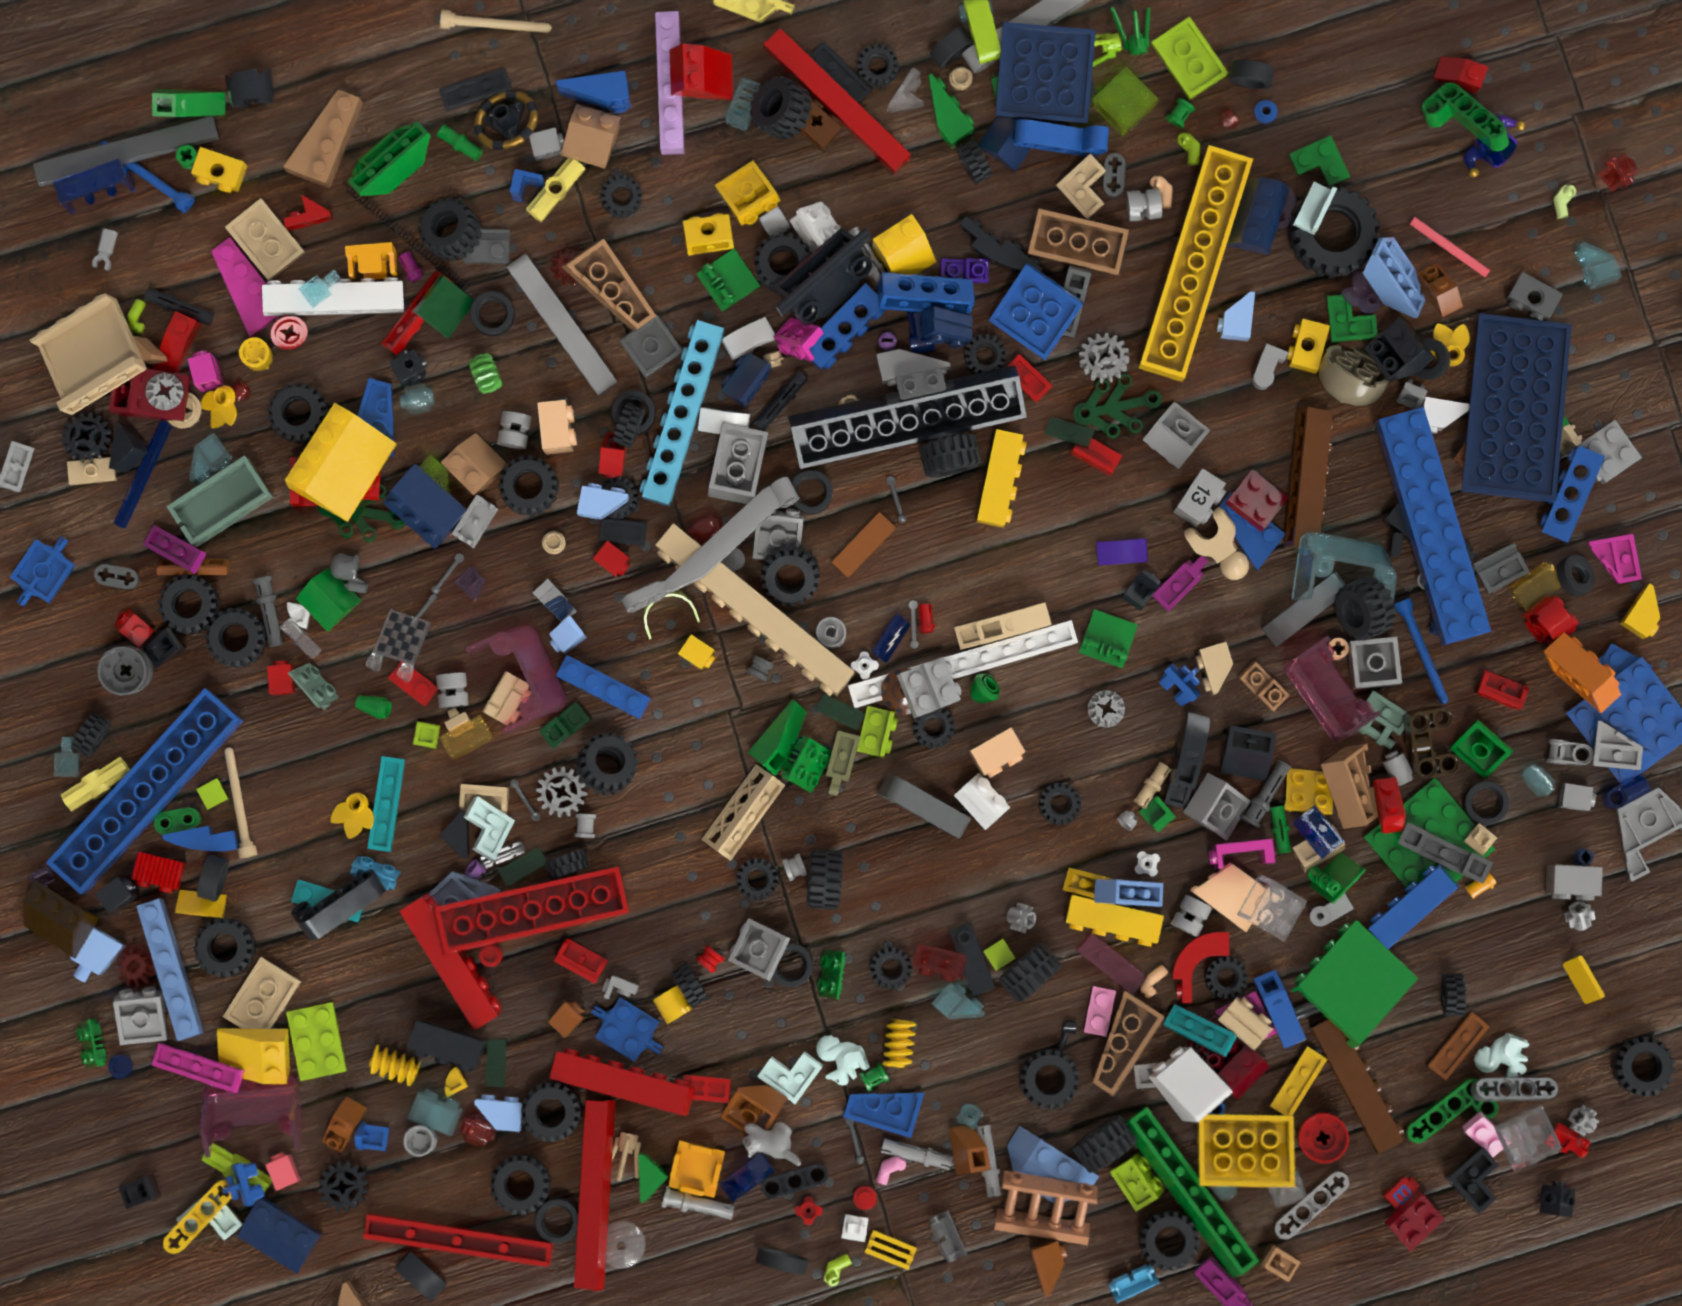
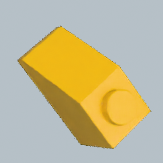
M1649 583L1643 587L1620 622V625L1642 639L1648 638V636L1653 637L1659 628L1657 623L1660 620V614L1653 585Z
M1069 868L1063 890L1095 899V879H1113Z

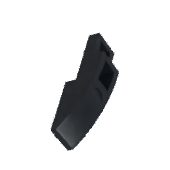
M965 217L961 221L959 228L975 240L971 245V250L983 259H988L990 263L1020 274L1027 263L1042 272L1041 263L1035 257L1025 255L1022 252L1024 249L1016 241L1011 243L1007 239L1001 246L999 245L1000 240L992 233L986 234L981 229L983 226L976 219L972 218L970 220L968 217Z
M1187 712L1174 754L1176 759L1164 794V804L1186 809L1192 789L1196 787L1202 766L1210 717Z

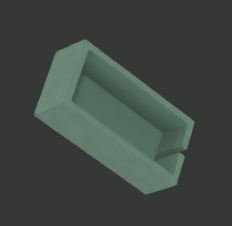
M244 455L166 507L177 524L182 526L181 530L190 544L197 548L274 498L249 458Z

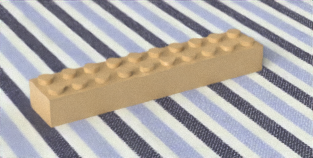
M672 524L656 544L658 556L668 564L671 561L676 564V570L702 547L675 524ZM721 562L704 578L693 582L694 586L703 593L709 591L712 594V600L721 608L726 605L730 609V615L738 622L744 620L748 623V630L755 636L759 637L762 635L767 639L765 644L775 652L778 649L785 654L783 656L789 664L793 667L798 664L803 668L802 674L810 681L816 679L820 682L819 688L827 695L831 696L834 694L838 696L854 676L855 672Z

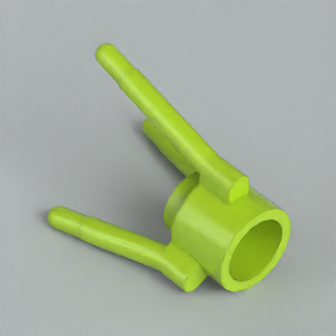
M1118 33L1095 34V40L1097 41H1095L1094 46L1100 45L1102 53L1106 52L1107 54L1093 60V66L1109 58L1116 57L1115 52L1122 50Z

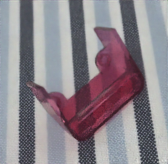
M522 625L465 648L470 655L489 646L499 656H506L513 652L532 695L525 697L520 703L519 710L523 719L502 729L506 735L559 712L566 706L567 697L556 676L538 633L532 626Z
M1327 636L1285 664L1284 670L1330 738L1335 742H1339L1358 731L1382 713L1380 710L1374 712L1372 705L1368 701L1357 700L1331 662L1333 661L1334 651L1327 643L1331 640Z
M289 1075L287 1084H262L242 1079L238 1093L209 1084L205 1087L199 1130L206 1158L211 1157L212 1141H223L228 1138L232 1133V1127L278 1123L281 1133L292 1135L295 1150H300L302 1115L299 1083L295 1076Z

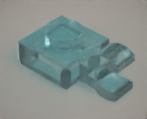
M333 270L322 280L316 275L298 289L312 308H314L332 295L328 288L341 279Z
M74 737L61 738V753H54V777H79L80 754L73 753L72 744Z

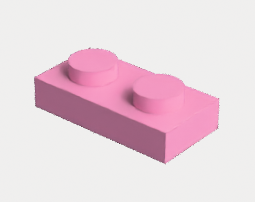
M1092 986L1083 1032L1107 1037L1116 991Z
M1481 1112L1462 1126L1465 1133L1480 1146L1484 1147L1492 1157L1511 1143L1508 1136Z

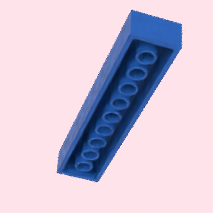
M1424 407L1379 419L1375 423L1441 646L1491 632Z
M205 688L46 863L79 894L86 895L151 824L155 817L161 813L242 724L243 720L213 692Z

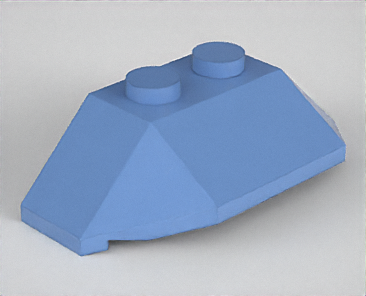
M1394 237L1379 238L1363 271V275L1384 305L1413 318H1418L1425 303L1424 294H1421L1416 270Z
M1020 1125L1007 1145L1013 1171L1077 1183H1089L1091 1185H1094L1099 1177L1095 1173H1088L1083 1165ZM1041 1195L1052 1203L1055 1202V1197Z

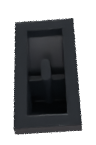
M116 423L109 469L127 473L149 451L134 427Z
M170 627L165 628L144 648L155 668L160 667L187 649L177 632Z
M461 811L439 836L462 858L470 859L469 820L464 818L466 811Z
M154 1174L118 1187L126 1209L161 1196Z

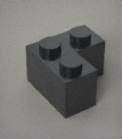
M1478 1146L1444 1176L1477 1214L1482 1213L1497 1200L1482 1180L1495 1170L1499 1164L1482 1146Z

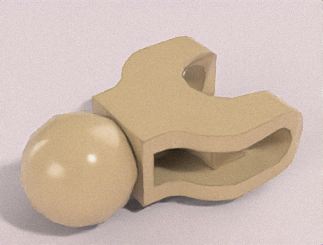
M1218 507L1213 512V517L1218 525V532L1215 537L1205 538L1194 528L1186 529L1184 535L1197 554L1210 556L1217 564L1220 562V570L1227 579L1239 580L1248 573L1249 561L1243 553L1236 551L1238 549L1234 543L1236 525L1225 510Z

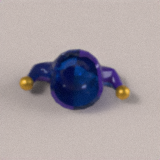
M1505 115L1498 117L1504 123L1506 131L1508 127H1515L1518 131L1525 129L1523 121H1516ZM1507 132L1509 138L1508 146L1502 151H1494L1476 138L1475 145L1464 155V162L1470 170L1469 175L1471 177L1478 176L1479 170L1475 168V161L1483 159L1494 168L1503 165L1514 153L1517 147V140Z

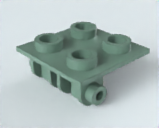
M310 663L288 672L317 708L325 710L331 705V702L340 698L335 693L334 687L327 683L320 675V671Z

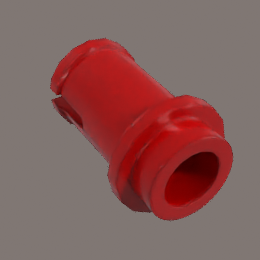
M932 604L917 605L919 614V626H917V629H920L921 634L933 633L936 625L933 624Z

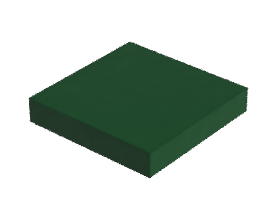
M440 274L413 312L449 339L471 309L474 300Z

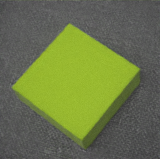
M417 721L413 745L437 749L441 726Z
M218 778L197 789L207 810L229 799Z
M1004 939L983 951L995 971L1016 959Z

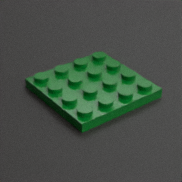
M1433 778L1403 803L1404 812H1406L1405 826L1409 822L1440 839L1470 853L1479 855L1463 842L1476 825L1436 778ZM1379 823L1363 838L1405 888L1414 880L1417 883L1424 878L1422 873L1431 865L1434 867L1439 865L1397 844L1403 831L1384 834ZM1491 845L1481 857L1486 858L1496 849ZM1443 867L1456 882L1463 877V875Z

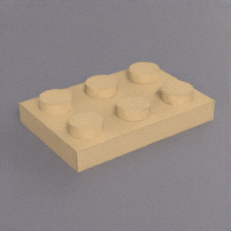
M261 198L225 226L268 281H271L305 254L304 250Z
M260 957L223 1017L241 1029H272L301 981L267 959Z

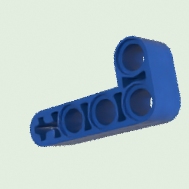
M1021 119L1015 121L1014 145L1086 157L1092 154L1094 157L1107 152L1109 128L1105 126H1089L1083 129Z

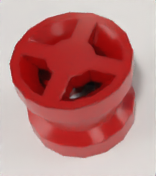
M706 945L704 953L695 960L714 974L718 963H722L725 958Z

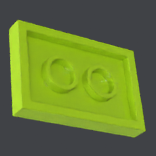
M1190 17L1151 42V45L1189 100L1228 75L1227 70Z
M333 1002L286 1012L300 1081L347 1071Z

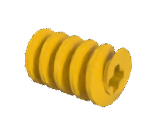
M891 1019L894 1022L887 1024L886 1027L893 1030V1032L887 1033L885 1037L892 1041L884 1044L885 1047L891 1050L883 1054L890 1059L884 1061L882 1065L907 1068L905 1065L912 1064V1060L906 1056L913 1054V1051L907 1048V1046L914 1045V1041L908 1039V1037L915 1035V1032L909 1028L916 1026V1022Z
M377 1044L372 1053L369 1067L371 1066V1074H376L380 1069V1077H384L389 1072V1080H393L397 1076L398 1083H402L406 1078L407 1086H411L417 1077L421 1060L418 1064H415V1057L412 1056L409 1061H406L405 1053L400 1058H397L396 1050L391 1055H388L387 1047L382 1052H379V1045Z

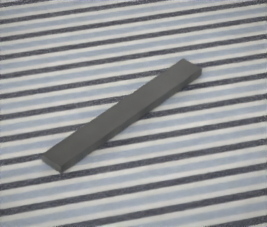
M210 116L33 163L38 185L42 187L177 151L183 145L196 146L219 139L214 118Z

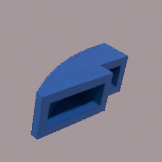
M212 826L162 835L163 840L189 849L225 852L239 848L237 831L213 834Z

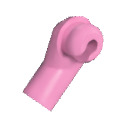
M893 1156L884 1160L881 1163L875 1182L887 1185L890 1173L905 1169V1159Z

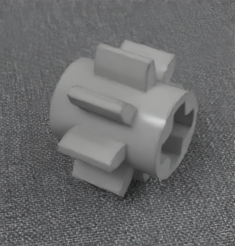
M1579 901L1568 906L1569 912L1564 914L1570 928L1582 931L1592 926L1591 920H1595L1594 910H1591L1590 904L1586 905V903Z
M1019 902L1017 907H1011L1007 913V921L1011 924L1010 929L1026 933V928L1031 929L1036 922V915L1034 912H1031L1033 907Z
M1582 1105L1581 1108L1573 1109L1570 1118H1568L1573 1123L1570 1129L1580 1133L1582 1136H1585L1586 1133L1594 1132L1597 1123H1599L1594 1118L1597 1112L1592 1108H1587L1585 1105Z

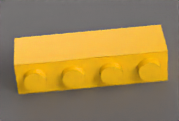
M996 429L977 517L978 523L1004 528L1005 522L1010 523L1012 509H1008L1010 500H1015L1017 487L1013 486L1015 477H1020L1022 464H1018L1019 455H1024L1027 443L1022 441L1024 435Z
M1071 895L1065 923L1070 924V929L1083 931V927L1093 929L1092 934L1106 936V932L1115 934V939L1128 942L1130 937L1138 939L1137 944L1151 947L1152 943H1158L1164 916L1114 904L1094 903L1092 899Z

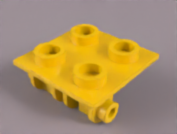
M1291 768L1287 773L1284 809L1288 810V812L1300 811L1302 813L1309 812V814L1332 815L1333 798L1330 795V789L1323 772Z

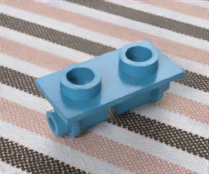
M357 856L351 865L352 869L350 871V875H353V878H355L365 870L373 869L388 891L395 889L396 880L401 874V871L396 870L394 866L389 864L382 865L366 856Z
M1144 1264V1266L1131 1271V1275L1125 1274L1116 1279H1111L1112 1282L1108 1283V1286L1117 1303L1160 1284L1151 1264Z

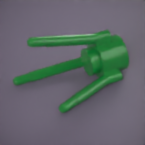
M1111 7L1110 11L1122 38L1124 51L1129 50L1130 56L1147 53V48L1150 47L1151 9L1149 7L1146 8L1144 38L1143 34H1140L1137 11H1133L1135 35L1129 36L1130 40L1128 41L1115 8Z

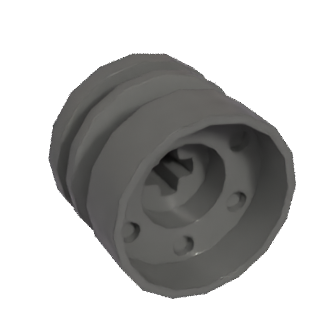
M135 646L114 647L107 651L100 659L97 668L98 678L102 686L110 693L116 695L135 694L144 690L151 682L154 673L153 662L149 655L141 648ZM124 666L132 667L130 670L131 674H124L126 670Z

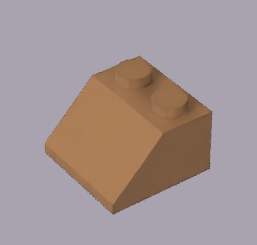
M576 104L569 122L561 156L606 168L619 134L621 117Z
M477 433L459 444L441 462L474 497L476 495L479 496L504 471L505 466H509Z

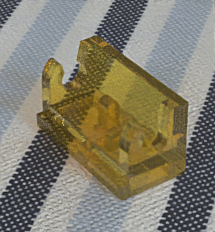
M1544 562L1507 589L1518 605L1527 611L1544 596H1550L1560 589L1561 585L1553 565Z
M481 715L439 737L452 760H456L494 739L492 732Z

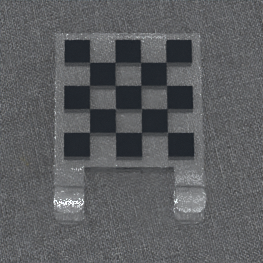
M390 610L374 651L366 661V666L373 671H379L382 666L383 656L403 662L397 671V676L404 681H410L413 676L414 664L431 623Z

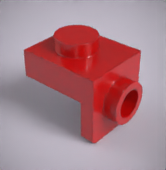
M130 608L121 612L114 624L121 634L139 648L155 631Z

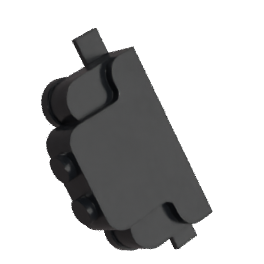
M840 228L775 285L773 289L782 299L775 306L780 315L783 317L790 312L802 324L810 325L819 317H827L858 289L859 280L865 278L872 269L871 259L861 249L872 239L869 231L864 228L854 237L843 228Z

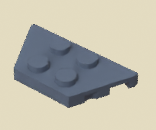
M452 871L429 893V896H433L439 906L497 894L501 890L467 875Z

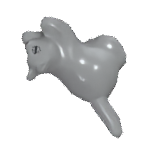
M778 1122L775 1123L770 1131L764 1130L753 1123L745 1125L744 1129L749 1135L743 1138L742 1143L748 1151V1157H751L756 1152H762L774 1158H785L798 1166L801 1165L798 1156L791 1152L790 1136L792 1130L788 1125Z

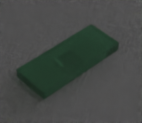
M1051 417L1045 435L1088 448L1095 431Z
M823 694L816 708V711L856 731L865 716L864 713L826 694Z
M537 847L498 871L508 887L544 866L547 860L540 848Z
M488 1039L485 1087H505L507 1040Z

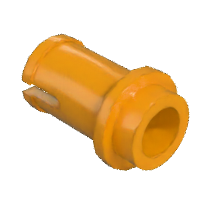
M1488 873L1484 884L1474 881L1465 886V889L1471 898L1475 899V897L1487 889H1493L1496 881Z

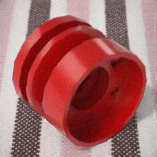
M1316 1113L1307 1117L1300 1125L1298 1144L1302 1152L1311 1160L1319 1163H1331L1339 1159L1346 1152L1349 1143L1348 1131L1344 1123L1336 1116L1327 1113ZM1320 1131L1329 1135L1325 1144L1316 1140V1137L1320 1136Z

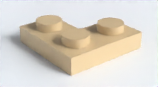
M1089 154L1057 184V187L1087 220L1104 205V202L1095 194L1090 186L1106 170L1092 154Z

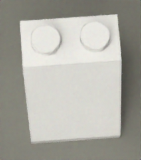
M1191 1047L1176 1048L1170 1054L1171 1058L1165 1063L1163 1061L1153 1068L1154 1073L1149 1076L1150 1080L1182 1121L1199 1122L1232 1093L1231 1089Z

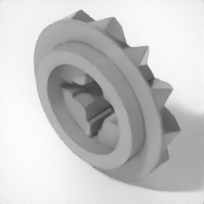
M167 373L154 375L147 383V400L153 407L159 410L173 409L179 405L183 398L182 383L174 375ZM159 383L165 388L173 386L169 391L170 400L165 395L156 397L161 391Z
M1103 690L1097 692L1088 703L1089 717L1100 727L1115 726L1122 720L1125 713V705L1122 698L1113 691ZM1109 700H1112L1110 708L1116 713L1108 712L1102 718L1103 709L1097 704L1105 705Z

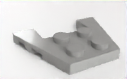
M1659 787L1616 809L1630 882L1650 872L1639 852L1640 849L1679 828L1682 831V810Z

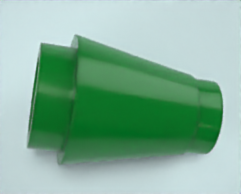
M359 695L356 699L355 707L381 720L382 718H388L392 702L388 701L386 697Z

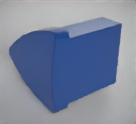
M362 1121L355 1134L357 1150H363L364 1148L387 1151L390 1127L368 1125L367 1122Z

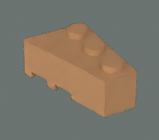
M1367 743L1344 747L1321 764L1323 775L1328 783L1330 795L1334 800L1343 829L1366 826L1378 817L1374 787L1370 788L1368 773L1372 772L1371 765L1367 766L1365 751H1368Z

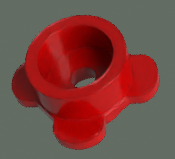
M808 1196L805 1197L804 1202L800 1206L795 1207L794 1211L796 1215H800L804 1219L806 1225H811L817 1216L822 1215L823 1209L813 1202L812 1197ZM808 1208L811 1209L810 1213L806 1212Z

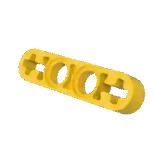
M227 1180L217 1182L169 1232L163 1242L167 1252L176 1254L184 1250L232 1199L231 1193L228 1192L229 1196L223 1195L218 1199V1201L222 1202L219 1206V1203L210 1197L211 1194L216 1197L220 1193V1185L222 1187L228 1186ZM206 1201L214 1205V1211L210 1215L204 1214L201 1209L202 1204ZM188 1219L196 1220L198 1227L195 1232L186 1230L185 1222ZM180 1228L181 1232L184 1235L188 1236L189 1239L186 1240V1238L183 1237L178 1242V1244L180 1245L179 1248H171L170 1245L172 1242L170 1238H177L181 1234L177 1231Z

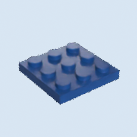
M1027 263L988 321L1046 360L1085 302Z

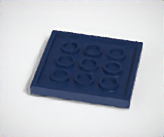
M1003 22L995 116L1087 124L1096 30Z

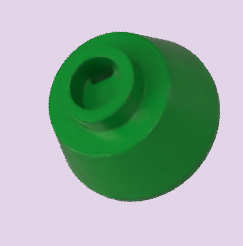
M988 674L976 675L970 686L971 698L981 704L993 702L999 698L1000 688L995 679Z

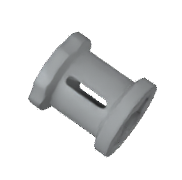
M576 814L575 817L578 818L577 833H574V837L595 838L593 825L596 815Z

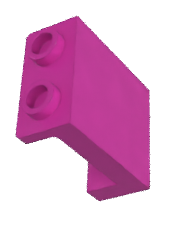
M1273 839L1214 845L1212 850L1208 851L1210 865L1214 864V869L1223 868V854L1259 850L1260 864L1274 863Z

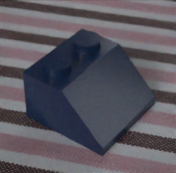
M748 353L746 357L742 355L735 364L737 370L732 376L728 374L721 384L724 387L722 393L744 409H746L772 372L771 365L751 353Z

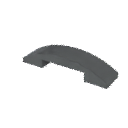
M1409 822L1406 823L1397 843L1428 860L1484 884L1493 862L1440 839Z

